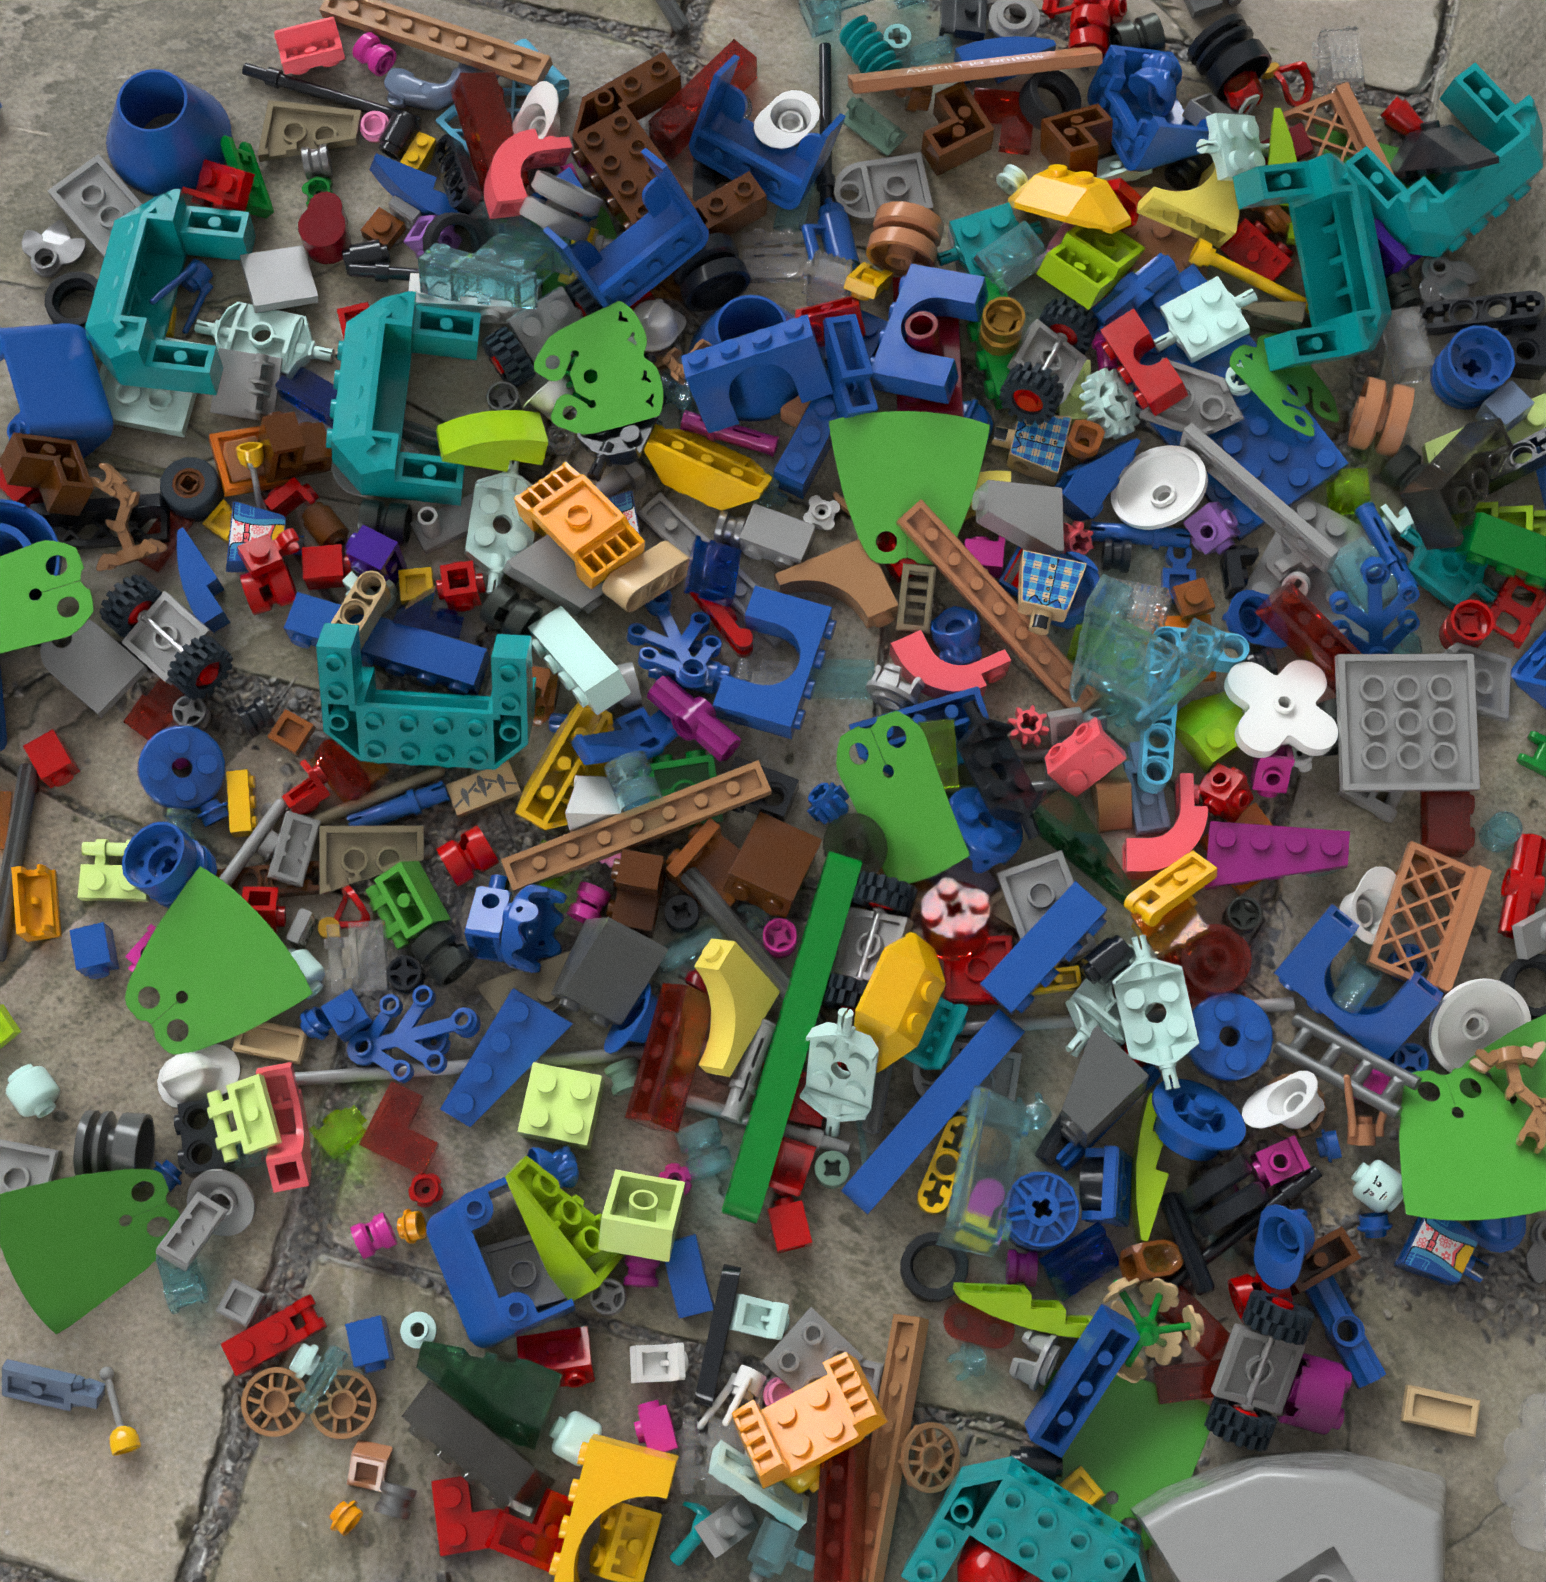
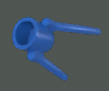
M193 259L180 275L156 293L149 302L151 305H154L178 285H182L191 293H195L196 290L200 291L182 330L184 334H188L207 294L213 289V285L209 283L213 273L204 263Z

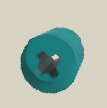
M866 15L852 19L843 27L839 34V41L845 47L849 56H852V61L858 66L860 73L902 69L903 63L900 60H895L896 53L893 50H889L890 44L887 41H882L884 35L880 31H876L877 25L874 22H868Z

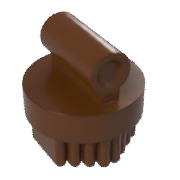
M933 85L892 90V93L899 98L906 96L905 111L915 112L916 109L928 111L930 101L932 100Z

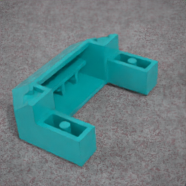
M1476 62L1455 77L1439 99L1481 145L1499 156L1500 163L1471 171L1441 174L1432 182L1424 176L1407 189L1368 146L1345 162L1368 186L1373 216L1384 224L1388 233L1406 248L1408 254L1440 257L1448 250L1454 253L1468 240L1465 236L1470 232L1475 236L1488 225L1489 221L1487 219L1493 215L1496 219L1511 206L1508 203L1513 198L1517 202L1521 200L1532 189L1529 183L1543 168V127L1534 99L1528 95L1515 105Z
M1332 153L1323 154L1309 161L1257 166L1233 176L1238 209L1289 204L1311 319V328L1291 330L1264 339L1269 370L1275 371L1343 360L1373 351L1392 312L1368 186Z
M172 189L152 198L114 221L85 329L87 340L91 342L95 354L120 385L217 395L223 372V365L217 347L214 345L165 340L179 285L154 305H151L149 300L181 274L187 255L240 261V255L252 253L256 233L250 212L187 206L181 189Z
M407 291L383 297L346 322L344 341H339L337 360L341 361L340 370H335L333 389L337 390V398L331 399L330 419H334L333 429H327L326 448L332 449V462L361 495L461 506L465 465L442 462L441 456L400 452L412 353L477 360L481 313L416 305V292Z
M324 623L316 645L323 731L359 761L377 764L398 763L410 766L429 765L443 768L460 767L474 768L476 770H495L528 745L535 715L537 683L536 677H532V636L497 634L491 655L492 693L490 697L376 689L375 667L362 666L359 625Z
M1012 1456L961 1467L948 1486L942 1502L909 1555L901 1577L909 1582H942L970 1535L1044 1582H1154L1142 1537Z

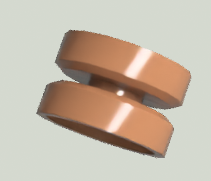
M906 201L884 203L877 209L873 223L874 232L870 234L866 256L879 269L892 271L894 275L901 277L907 275L911 263L934 267L938 253L937 247L940 246L945 224L940 216L919 204Z
M1368 376L1352 413L1347 445L1366 450L1375 437L1374 447L1376 453L1394 457L1400 448L1410 419L1415 388L1396 384L1392 387L1386 399V381Z

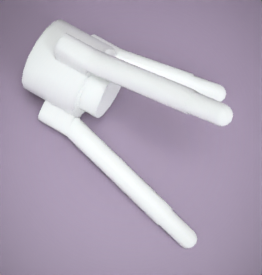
M741 1365L737 1374H731L727 1385L714 1400L712 1408L709 1407L698 1422L697 1428L699 1430L704 1428L731 1391L735 1397L722 1421L724 1426L730 1424L733 1418L732 1412L738 1409L742 1400L750 1402L755 1398V1402L762 1409L763 1385L767 1377L755 1369Z

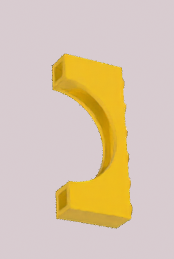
M593 1434L589 1443L582 1442L577 1464L583 1465L580 1479L573 1478L568 1495V1501L574 1502L571 1515H564L558 1536L564 1539L561 1553H554L549 1574L555 1576L554 1582H580L578 1561L583 1537L588 1527L602 1512L619 1502L635 1497L652 1496L667 1499L671 1490L679 1458L678 1455L598 1434Z

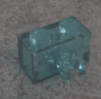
M1363 536L1339 549L1334 565L1327 571V574L1338 591L1346 592L1351 603L1368 614L1367 585L1360 574V567L1367 558L1380 557L1376 547L1369 544ZM1374 567L1369 571H1375L1378 567ZM1391 572L1387 583L1382 585V608L1390 604L1397 596L1398 583Z
M765 1516L747 1560L753 1563L750 1570L771 1579L773 1573L781 1576L787 1561L811 1572L817 1557L794 1547L799 1531Z

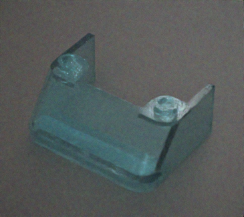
M974 1085L962 1111V1115L966 1116L946 1221L937 1237L936 1245L993 1257L1000 1246L1001 1240L1007 1242L1009 1239L1012 1220L1006 1219L1021 1137L1028 1136L1032 1116L1026 1115L1025 1106L989 1088Z

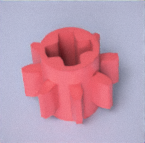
M1074 520L1072 525L1063 522L1064 552L1062 553L1077 552L1083 555L1087 554L1090 549H1094L1091 539L1093 531L1083 529V522Z
M1034 705L1025 711L1017 707L1015 711L1017 719L1009 718L1007 724L1015 727L1009 739H1017L1021 742L1022 749L1025 748L1026 744L1032 742L1038 747L1041 742L1039 735L1045 736L1049 732L1047 726H1042L1047 717L1046 713L1039 715L1035 711ZM1025 723L1026 726L1033 725V731L1029 728L1022 729V724Z

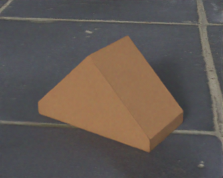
M1119 764L1090 787L1098 833L1132 829L1131 783L1122 764Z

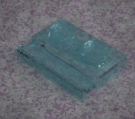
M1024 220L979 251L973 259L992 284L995 283L998 286L1000 294L1003 295L1038 271L1048 252L1044 249L1043 242Z

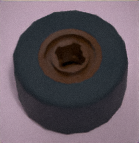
M184 457L174 461L165 469L160 479V492L170 511L178 518L188 522L205 520L224 499L223 488L216 470L207 461L197 457Z

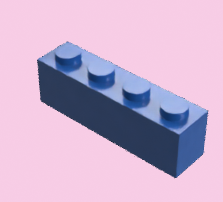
M1075 881L980 983L981 988L1011 1016L1017 1010L1022 1014L1036 999L1032 993L1040 985L1046 988L1058 976L1060 972L1055 968L1064 959L1068 962L1072 961L1082 950L1083 946L1079 942L1088 933L1095 936L1106 924L1107 921L1103 917L1107 912V908Z
M1104 1304L1100 1305L1024 1422L1032 1442L1060 1458L1063 1457L1140 1339V1335L1132 1320Z

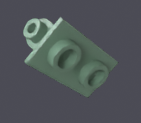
M852 97L848 101L846 107L849 110L844 114L846 117L843 124L888 157L908 136L899 126L893 124L864 102L862 98L856 99Z

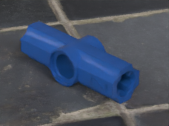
M1160 252L1136 273L1130 272L1122 278L1113 288L1112 293L1091 309L1094 312L1092 318H1097L1098 320L1096 325L1098 326V331L1101 332L1102 328L1133 308L1137 312L1145 302L1150 303L1154 299L1155 294L1178 275L1179 271L1176 268L1175 262L1168 255Z
M1331 1275L1305 1290L1325 1329L1327 1341L1335 1347L1345 1368L1351 1372L1352 1381L1356 1388L1359 1389L1386 1375L1365 1336V1328L1362 1321L1352 1312L1334 1276ZM1341 1322H1345L1351 1327L1352 1337L1348 1342L1338 1336L1337 1327Z

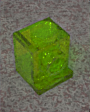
M1368 468L1341 469L1335 481L1327 482L1326 484L1328 507L1338 514H1354L1359 506L1371 500Z
M355 1105L349 1109L347 1107L343 1110L335 1109L323 1119L322 1123L324 1126L320 1129L315 1125L308 1129L335 1160H338L369 1133L363 1126L368 1120Z

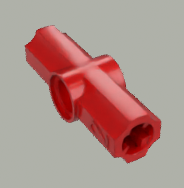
M1519 833L1516 836L1511 864L1504 875L1501 885V897H1504L1497 933L1503 935V937L1514 939L1512 926L1533 915L1535 906L1541 900L1545 886V877L1542 876V870L1546 854V839L1540 835Z

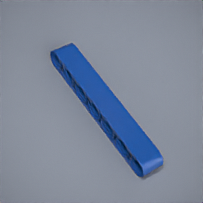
M998 1009L853 1175L841 1192L868 1215L1026 1031Z

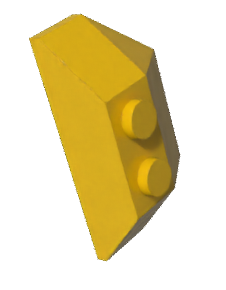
M1054 164L1048 166V169L1035 174L1008 198L1010 206L1015 209L1081 227L1099 229L1110 234L1131 225L1130 216L1107 180L1096 178L1091 172L1067 170L1065 165Z
M655 424L644 448L645 454L664 485L721 511L759 499L771 484L773 478L765 473L763 468L753 459L716 442L709 441L701 435L685 430L665 429L664 426Z
M577 702L557 729L526 783L515 814L544 831L568 825L565 811L574 789L575 775L604 776L610 782L621 760L584 765L572 746V741L576 735L582 734V736L614 731L612 726L613 718L610 712L605 710L596 715L588 705L583 708Z
M913 932L907 933L905 937L894 941L884 948L855 1010V1030L870 1035L879 1049L876 1073H879L918 1046L946 985L936 950Z

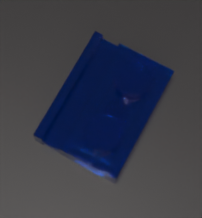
M696 535L692 543L684 593L689 594L691 591L697 593L699 598L730 607L734 600L742 550L713 540L706 542L701 540V536Z
M1099 1221L1039 1259L1055 1295L1061 1302L1119 1266V1258L1111 1240L1107 1237L1106 1229Z

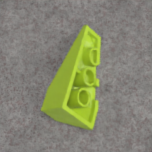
M1223 691L1191 701L1177 711L1175 736L1205 773L1211 771L1217 763H1222L1240 750L1235 741V729L1244 716L1243 709L1233 703L1226 692Z
M526 1155L505 1176V1179L548 1275L568 1300L572 1298L575 1301L598 1288L625 1254L598 1250L602 1214L599 1213L595 1216L583 1206L584 1200L577 1194L572 1197L560 1188L559 1181Z

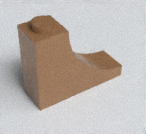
M859 539L774 574V586L777 592L783 594L816 592L834 597L849 606L860 617L867 629L875 625L877 628L884 627L893 622L894 617L897 616L898 603L880 565L867 555Z

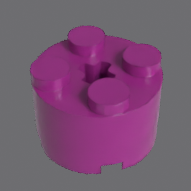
M1303 1352L1283 1408V1416L1277 1415L1278 1421L1321 1435H1326L1331 1429L1339 1430L1344 1420V1409L1341 1408L1344 1393L1346 1394L1351 1386V1372L1344 1370L1341 1363Z

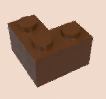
M964 81L935 93L933 115L939 124L923 132L921 152L936 176L991 150L994 128Z
M1099 104L1041 119L1040 152L1051 165H1065L1067 170L1074 172L1087 171L1093 173L1094 177H1097L1098 156L1111 152L1113 119Z
M276 411L262 417L258 442L263 444V466L267 483L331 471L332 449L326 448L327 433L323 421L317 423L302 422L298 424L294 411L287 413Z
M13 432L0 458V465L7 485L39 488L48 513L79 516L94 487L77 441Z
M626 849L622 850L621 859H614L611 879H614L613 887H617L618 890L616 900L610 899L606 917L625 925L645 937L653 938L666 878L664 856Z
M1342 1226L1315 1240L1313 1248L1304 1256L1297 1281L1290 1287L1292 1296L1302 1293L1361 1259Z

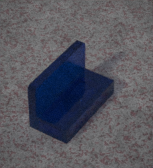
M300 367L292 380L281 375L275 384L280 398L318 421H323L325 425L333 429L334 419H330L331 399L337 398V390L333 389L334 384L305 367Z

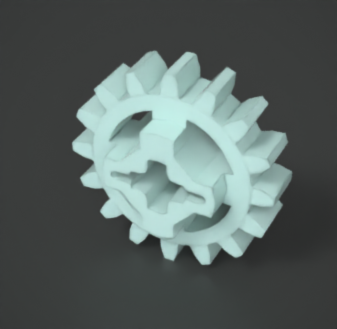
M1107 367L1086 377L1087 381L1081 384L1085 392L1079 395V398L1085 401V405L1081 407V410L1087 412L1089 416L1087 420L1099 424L1106 431L1104 435L1106 439L1113 437L1114 440H1117L1134 432V426L1140 423L1135 415L1139 414L1141 409L1135 405L1137 400L1133 395V384L1127 386L1121 376L1118 377L1116 369L1108 371Z

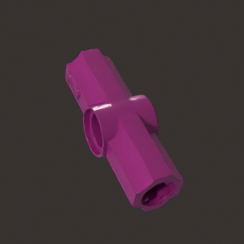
M669 676L660 677L648 691L647 699L671 719L673 728L679 736L688 741L696 740L720 762L728 760L740 746L742 739L716 718L715 709L703 697L693 698Z

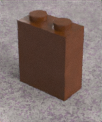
M760 812L729 871L723 891L731 894L732 897L739 901H746L762 908L770 915H777L786 919L813 865L822 839Z

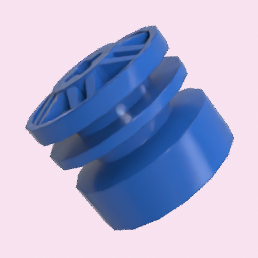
M1473 325L1460 330L1434 359L1432 364L1430 382L1435 394L1445 404L1456 409L1471 410L1481 406L1486 399L1492 396L1510 378L1515 366L1514 350L1504 335L1488 326Z
M154 822L142 828L130 840L122 859L123 875L127 881L168 909L200 866L215 876L217 873L216 859L210 850L192 839L179 827L169 822Z
M1031 1172L1021 1176L1004 1194L999 1206V1223L1004 1235L1016 1247L1028 1252L1030 1250L1045 1252L1057 1247L1074 1231L1079 1218V1201L1073 1188L1062 1177L1050 1172ZM1043 1202L1047 1205L1045 1212L1049 1216L1043 1215L1037 1218L1034 1215L1036 1209L1032 1204L1038 1206Z

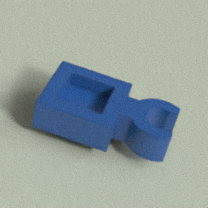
M1173 546L1168 547L1165 560L1171 568H1163L1161 571V603L1175 604L1171 593L1172 587L1196 580V569H1187V565L1192 558L1190 547H1186L1184 558L1178 559L1173 555Z

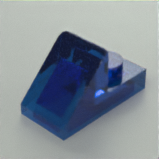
M435 585L398 607L393 623L459 638L464 617L457 616L458 613L447 608H439L438 611L431 610L437 587Z

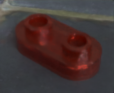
M327 739L321 743L314 754L318 766L343 798L349 800L361 799L370 788V780L353 755L335 740Z
M956 1303L950 1306L943 1316L945 1332L951 1338L990 1349H1001L1010 1344L1014 1337L1015 1328L1013 1323L991 1316L970 1304ZM962 1315L966 1318L967 1326L964 1329H959L955 1326L954 1319L956 1316ZM997 1324L1001 1327L1002 1334L999 1338H994L990 1335L989 1328L991 1325Z

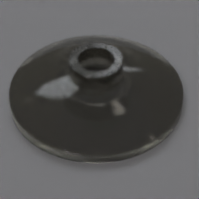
M846 813L839 816L838 819H834L829 824L823 839L825 857L829 851L861 860V873L864 871L877 873L886 861L888 846L885 834L879 824L867 815ZM857 839H860L863 842V850L857 847Z

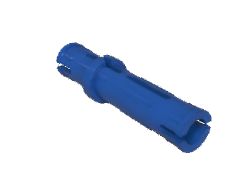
M1367 502L1359 506L1354 514L1359 519L1378 556L1386 561L1390 570V578L1396 589L1404 581H1412L1418 588L1419 584L1406 564L1408 559L1405 553L1400 552L1375 504ZM1407 590L1406 592H1404L1403 595H1408L1412 593L1413 590Z
M1092 520L1090 525V531H1093L1091 536L1092 542H1103L1104 538L1112 539L1116 543L1129 540L1132 541V544L1148 545L1152 549L1157 550L1159 546H1173L1174 548L1186 549L1190 545L1189 535L1191 534L1185 528L1164 527L1143 530L1133 528L1127 524L1095 522Z
M440 780L416 791L413 788L409 789L405 795L346 817L347 821L350 822L348 823L349 826H381L413 813L416 816L422 814V810L449 801L450 796L447 794L448 791L444 781Z

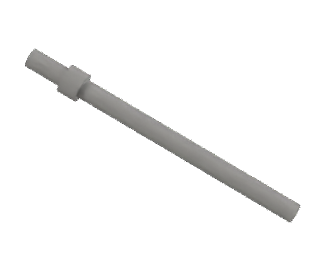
M649 1082L646 1090L647 1096L716 1117H720L725 1104L653 1082ZM749 1111L744 1112L741 1124L747 1125L750 1115ZM788 1123L783 1136L817 1147L816 1151H819L820 1148L828 1151L833 1150L845 1156L848 1154L851 1143L824 1135L825 1131L811 1127L808 1130Z

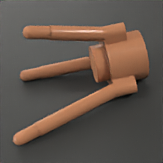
M1345 1074L1343 1079L1348 1116L1347 1144L1375 1146L1376 1137H1384V1124L1387 1114L1380 1111L1376 1123H1373V1116L1356 1115L1351 1077Z

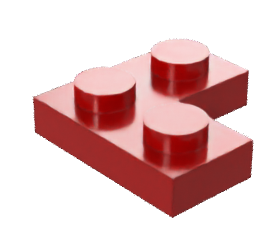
M469 1475L431 1481L440 1556L487 1549L488 1547L485 1544L499 1511L502 1510L511 1514L510 1506L474 1512Z
M546 1488L532 1523L500 1510L485 1546L549 1572L554 1553H561L564 1539L558 1536L564 1515H571L574 1502L568 1501V1496Z

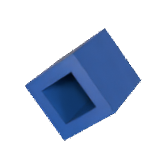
M101 922L69 930L75 966L78 972L85 977L88 976L89 979H99L110 975L109 971L120 969L113 930L107 924Z
M351 988L321 1006L335 1032L344 1043L348 1042L356 1033L369 1029L373 1023L359 997Z
M379 1315L345 1324L354 1368H364L365 1374L386 1369V1362L395 1360L386 1317Z

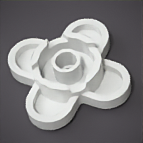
M1296 660L1289 663L1279 675H1273L1261 665L1253 662H1241L1234 665L1225 679L1224 689L1229 699L1242 708L1244 716L1235 729V741L1238 747L1247 755L1255 758L1269 757L1281 745L1286 744L1294 746L1302 753L1310 756H1320L1327 753L1338 738V727L1330 715L1316 706V703L1327 687L1324 672L1316 664L1306 660Z

